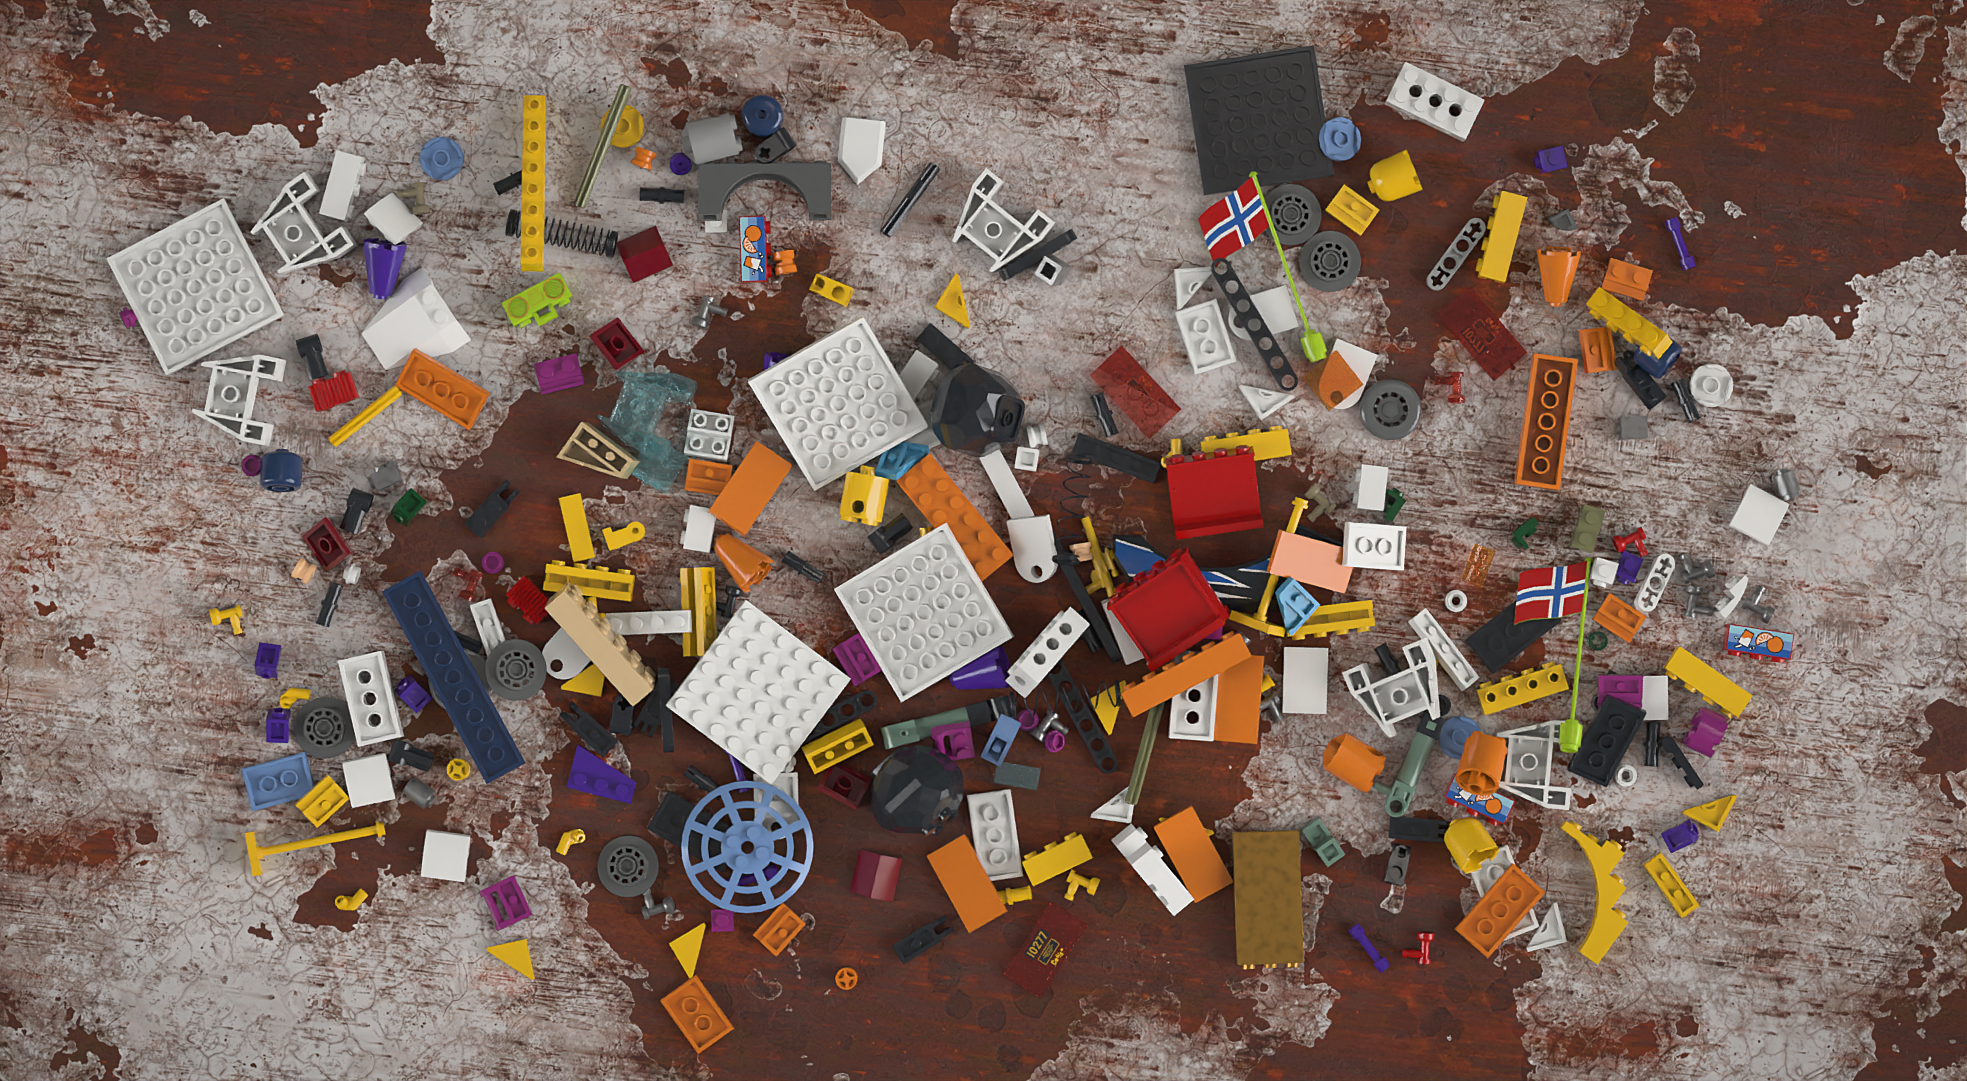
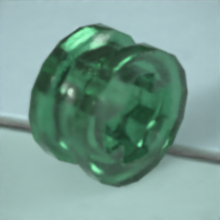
M1600 631L1590 633L1587 638L1588 646L1595 651L1603 650L1608 643L1607 636ZM1598 634L1599 638H1603L1600 647L1592 644V640L1595 639L1594 635Z

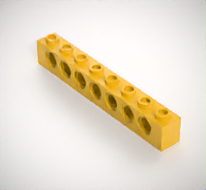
M523 95L521 271L544 272L546 95Z

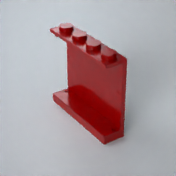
M1239 445L1236 449L1217 448L1214 452L1196 451L1192 455L1183 456L1182 454L1171 455L1170 458H1165L1176 540L1264 527L1260 511L1253 446Z

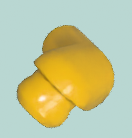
M290 687L281 695L279 699L280 706L288 709L297 699L310 700L311 689Z

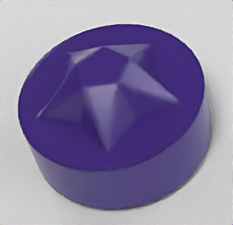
M676 153L670 158V169L674 174L685 175L691 170V159L685 153Z

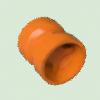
M794 250L772 253L773 260L776 262V275L797 272L796 265L793 263V258L795 257Z

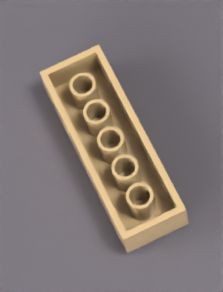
M568 582L549 598L545 609L627 701L634 706L653 690L657 680L655 672L649 666L645 667L641 662L640 655L635 650L631 651L626 646L627 642L624 637L619 633L616 635L611 629V623L605 617L601 618L599 616L596 606L591 601L587 602L582 597L583 593L580 588Z

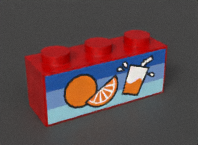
M765 215L739 216L742 284L768 283V278H772V264L768 265L767 256H771V243H767V234H771V223L766 221Z
M1726 624L1722 650H1727V655L1741 657V653L1750 654L1749 658L1762 660L1763 656L1771 657V662L1784 663V660H1791L1794 634Z
M1454 772L1443 794V797L1447 798L1445 803L1456 808L1460 804L1467 808L1465 812L1475 817H1478L1479 814L1486 816V822L1498 826L1499 823L1505 824L1515 803V800L1497 792L1491 795L1480 796L1464 791L1457 784L1456 773Z

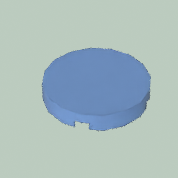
M1344 117L1330 119L1324 123L1320 130V147L1324 154L1332 160H1348L1360 149V131L1352 124L1353 122L1350 119Z
M436 137L430 139L423 146L420 153V164L429 177L446 181L454 178L460 172L464 164V155L461 147L454 140L447 137Z
M1464 716L1452 717L1446 720L1438 737L1439 746L1446 755L1460 760L1464 752L1466 739L1471 736L1473 731L1481 730L1478 724L1471 718Z

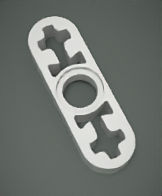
M1662 554L1654 559L1634 601L1635 607L1639 612L1647 613L1656 607L1675 567V560L1671 555ZM1666 560L1668 567L1664 568L1661 573H1655L1660 571L1662 567L1660 561ZM1652 577L1659 580L1660 586L1658 589H1653L1650 586V579ZM1649 593L1655 594V596H1654V595L1649 596V598H1648V600H1647V602L1650 604V606L1648 605V606L1644 607V606H1643V605H1644V602L1641 601V599L1647 598V596H1648Z

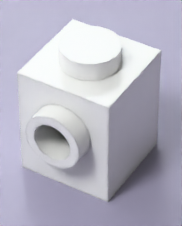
M1598 557L1594 558L1589 579L1594 580L1593 584L1606 588V585H1613L1618 563Z

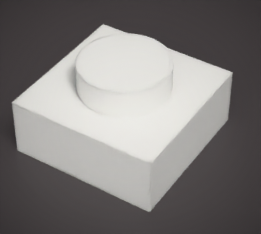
M723 210L722 221H705V233H728L727 210Z
M1018 446L1014 468L1036 472L1039 450Z

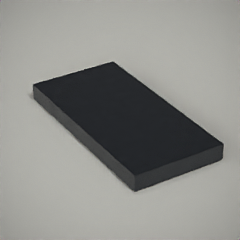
M1515 600L1465 639V641L1490 673L1494 674L1562 620L1560 618L1535 619L1514 625Z
M1606 694L1581 740V747L1578 748V752L1574 753L1570 760L1567 771L1607 787L1647 714L1646 710Z
M669 790L647 829L681 848L684 827L695 805ZM701 810L695 821L707 826L713 816ZM719 820L713 829L725 833L731 826ZM691 829L688 853L703 861L701 851L703 834ZM709 837L708 841L709 858L722 854L721 841ZM721 863L713 868L723 873L727 863Z

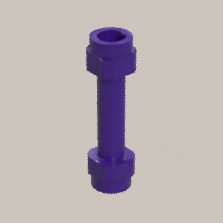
M1677 217L1665 221L1666 229L1668 232L1671 231L1681 257L1679 262L1683 271L1694 267L1695 261L1693 256H1689L1679 230L1681 225Z
M728 753L737 782L748 781V779H745L740 761ZM738 788L737 790L738 793H741L751 788Z
M776 864L767 866L765 870H762L765 878L769 880L778 873ZM754 873L740 877L737 886L756 882Z
M1359 923L1348 930L1354 940L1357 939L1374 961L1373 965L1379 973L1390 966L1386 958L1380 956L1364 935L1365 931Z

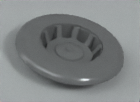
M1285 184L1273 189L1265 197V203L1281 244H1301L1310 239L1318 230L1321 222L1320 204L1315 195L1307 188L1296 184ZM1285 198H1291V201H1286ZM1281 201L1283 204L1278 206L1277 203ZM1303 204L1306 206V210L1303 209ZM1274 209L1278 210V215H1274ZM1304 214H1308L1307 219L1304 218ZM1277 218H1278L1279 221H1280V224H1279V225H1277V223H1276V221H1275V219H1277ZM1301 222L1305 223L1302 228L1299 226ZM1282 225L1287 227V231L1281 228ZM1268 227L1265 232L1274 240L1270 227ZM1296 227L1297 230L1291 231V228Z
M1324 231L1312 236L1305 243L1300 254V269L1304 278L1311 286L1324 292H1336L1348 287L1356 279L1361 266V257L1356 244L1345 234L1336 231ZM1331 244L1332 247L1326 248V245ZM1322 247L1323 251L1319 253L1317 250ZM1342 252H1345V258L1343 257ZM1314 255L1318 256L1317 261L1313 260ZM1344 261H1347V267L1343 266ZM1314 265H1318V271H1316ZM1342 269L1344 273L1339 275L1338 272ZM1324 272L1326 273V276L1324 277L1320 275V273ZM1330 274H1335V278H1329Z
M1396 379L1381 380L1370 386L1363 395L1360 404V416L1366 429L1374 436L1383 440H1398L1406 437L1416 428L1421 416V403L1414 389L1405 382ZM1387 393V397L1383 399L1381 395ZM1391 393L1397 394L1396 398L1391 397ZM1400 397L1403 398V400L1405 401L1404 403L1400 402ZM1377 398L1380 400L1378 405L1375 404ZM1403 406H1407V412L1403 411ZM1373 408L1377 409V414H1374ZM1402 415H1405V416H1406V418L1404 419V421H1402V420L1400 419V418L1402 417ZM1376 417H1379L1381 419L1380 423L1377 421ZM1384 422L1389 423V427L1384 426ZM1398 422L1399 425L1394 427L1393 423Z
M512 639L500 643L491 651L486 661L485 674L489 686L497 695L507 700L520 701L532 697L541 689L546 679L547 666L543 654L536 646L524 640ZM514 653H520V655L514 656ZM509 654L511 658L506 660L504 657ZM523 655H525V656L528 657L529 659H528V660H525V659L523 658ZM501 661L505 663L503 667H499ZM499 671H503L504 677L501 678ZM530 672L533 673L532 678L529 677ZM505 679L510 681L509 685L504 682ZM526 679L528 683L523 685L522 682ZM513 683H518L519 687H513Z
M320 697L309 701L300 709L295 719L294 732L298 744L305 752L317 758L327 759L342 754L351 745L355 736L349 708L334 698ZM322 711V715L317 716V712ZM326 711L332 712L330 716L326 715ZM337 716L339 721L336 722L334 717ZM339 724H341V731L338 730ZM308 725L311 726V731H309V732H308ZM336 734H340V736H339L338 739L336 740V739L334 738L335 735H336ZM318 740L322 741L323 745L318 744ZM331 740L333 743L328 745L327 741Z
M622 836L612 840L604 847L598 859V875L602 884L611 893L621 897H634L644 893L652 886L658 874L659 864L654 849L649 843L639 837ZM627 849H631L632 852L627 853ZM638 852L641 856L637 857L635 854ZM640 861H644V866H641ZM640 870H644L643 873H642V875L640 876V875H639ZM616 874L620 877L619 880L615 878ZM637 877L638 880L633 882L632 878ZM623 879H628V883H623Z

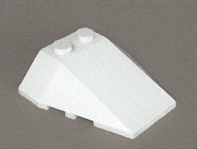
M423 267L401 282L361 333L385 370L404 366L414 348L433 358L452 353L471 341Z

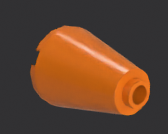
M1546 246L1544 251H1541V247L1537 248L1544 298L1546 302H1549V306L1561 307L1562 303L1567 302L1581 256L1580 249H1577L1576 252H1571V247Z
M729 533L725 535L720 534L713 542L715 544L714 551L740 590L744 593L752 590L749 586L753 583L757 586L770 572L772 566L769 564L774 563L771 557Z

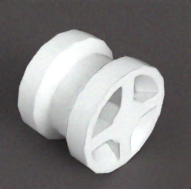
M1043 423L1037 427H1026L1031 448L1036 447L1038 444L1048 445Z

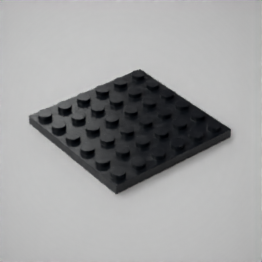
M1314 45L1184 65L1204 196L1236 191L1251 178L1249 174L1252 171L1258 173L1256 177L1260 187L1334 176L1332 159L1324 154L1319 142L1320 130L1324 123H1326Z

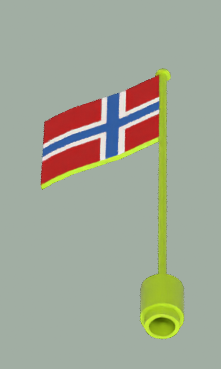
M1252 171L1249 174L1251 178L1242 186L1210 206L1198 218L1212 261L1218 258L1226 259L1232 253L1251 243L1270 227L1306 332L1302 333L1303 338H1300L1306 359L1309 358L1310 363L1327 357L1325 353L1327 349L1321 332L1316 333L1315 329L1310 330L1256 177L1258 173ZM1221 262L1215 264V269Z
M1591 557L1585 558L1584 562L1568 566L1536 568L1524 571L1519 574L1514 625L1528 620L1561 618L1581 613L1570 719H1566L1565 723L1560 725V751L1566 753H1577L1578 748L1581 747L1583 726L1579 724V721L1575 720L1590 566L1593 562Z

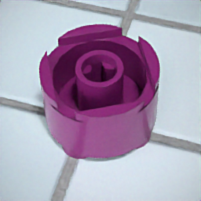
M1700 707L1690 723L1694 726L1691 727L1690 731L1686 732L1682 743L1686 747L1711 758L1715 753L1713 746L1720 744L1727 729L1729 718L1706 707Z

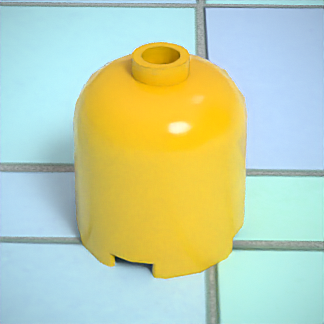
M1407 149L1377 162L1370 169L1371 180L1367 183L1371 193H1377L1378 197L1383 201H1393L1423 190Z
M1475 818L1454 819L1444 835V841L1461 871L1463 870L1466 874L1481 869V863L1487 859L1492 861L1499 852V848L1481 822Z

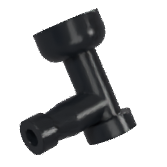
M726 585L725 593L728 595L726 603L716 601V610L722 611L721 616L732 618L736 598L740 597L743 592L740 588Z

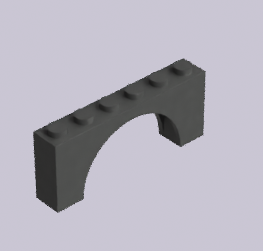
M711 161L699 164L698 214L700 221H722L723 209L730 196L743 185L757 180H775L787 184L803 198L808 209L809 220H831V163L825 161H815L814 163H804L803 161L782 163L780 161H772L770 164H761L758 161H751L748 164H739L735 161H729L726 164H717Z

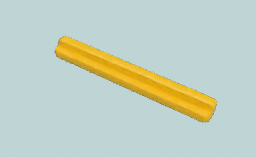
M397 386L390 388L328 438L330 443L334 447L340 445L402 396L400 389Z

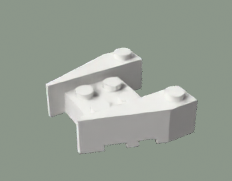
M986 168L972 185L952 241L957 243L963 234L996 260L990 269L993 273L1041 242L1056 223L1039 209H1037L1025 226L1019 223L991 200L1004 182Z
M303 172L284 186L281 190L282 192L251 230V233L254 235H259L265 231L287 264L277 270L280 274L290 273L341 258L358 246L346 227L338 228L327 237H324L302 205L321 192L313 178L306 172Z
M254 355L202 362L201 366L213 368L205 410L192 409V412L244 442L270 446L274 425L252 421L251 416L259 378L282 382L286 360L264 355Z
M1427 638L1402 647L1410 668L1375 683L1367 663L1342 672L1350 693L1362 704L1367 713L1375 719L1379 727L1389 738L1397 735L1393 723L1428 709L1432 720L1440 717L1436 658Z
M1551 720L1496 733L1497 737L1508 738L1504 781H1500L1499 787L1546 808L1569 810L1571 788L1549 786L1553 742L1559 743L1560 725L1565 723V721Z
M1131 823L1111 841L1172 915L1175 916L1192 902L1194 898L1162 861L1161 857L1163 854L1157 846L1151 847L1145 840L1148 837L1140 826L1136 829Z

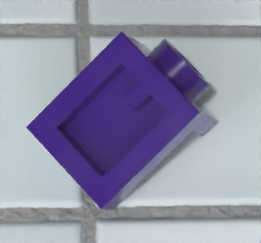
M1563 146L1539 150L1536 152L1537 156L1534 157L1535 167L1537 170L1540 169L1541 174L1568 167Z
M1623 551L1618 560V568L1615 574L1617 577L1616 581L1627 586L1629 582L1635 583L1637 580L1636 576L1644 559Z
M259 642L254 664L256 675L264 679L278 677L281 645Z
M411 675L401 679L395 689L398 696L416 713L432 699L431 695Z
M280 707L269 709L266 717V742L289 743L291 710H285Z
M1686 819L1681 824L1661 833L1670 853L1694 843L1699 838L1698 829L1694 823H1691L1690 819Z

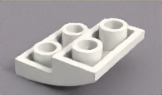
M393 192L364 213L369 222L377 227L384 234V237L394 245L403 241L410 233L419 229L423 224Z
M691 409L684 455L727 462L734 416Z
M1750 484L1729 526L1768 546L1789 504Z
M1733 576L1724 584L1727 588L1723 592L1728 597H1723L1715 605L1717 609L1713 613L1718 619H1725L1740 601L1748 581L1746 576Z
M386 753L342 762L352 808L395 799Z
M427 829L421 876L465 882L471 835Z

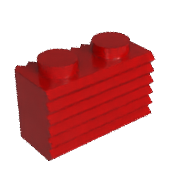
M345 370L333 373V378L325 380L322 377L311 381L312 385L308 386L316 412H321L360 398L352 373H346Z
M525 575L506 593V596L509 597L506 601L515 610L519 607L524 612L523 618L531 625L534 622L539 625L549 615L545 609L549 598Z

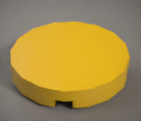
M625 105L610 143L612 146L627 148L639 142L644 132V121L638 110L630 105ZM610 108L606 111V113L603 115L601 119V131L607 119Z

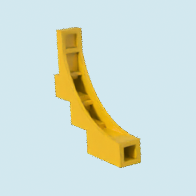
M1564 820L1559 828L1574 838L1583 849L1592 868L1596 887V906L1593 921L1586 938L1577 951L1598 965L1629 923L1624 919L1627 915L1617 908L1614 911L1612 910L1614 904L1626 890V887L1622 885L1624 880L1616 874L1609 875L1625 853L1621 851L1622 846L1613 839L1610 842L1604 839L1599 846V840L1590 833L1587 836L1580 831L1582 828L1573 820L1569 823Z

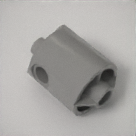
M727 112L719 116L686 122L681 136L685 155L696 165L719 160L727 156L739 155V151H742L743 147L740 136H735L734 130L737 129L735 115H730Z

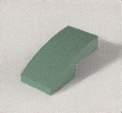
M1319 816L1300 828L1327 867L1345 855Z

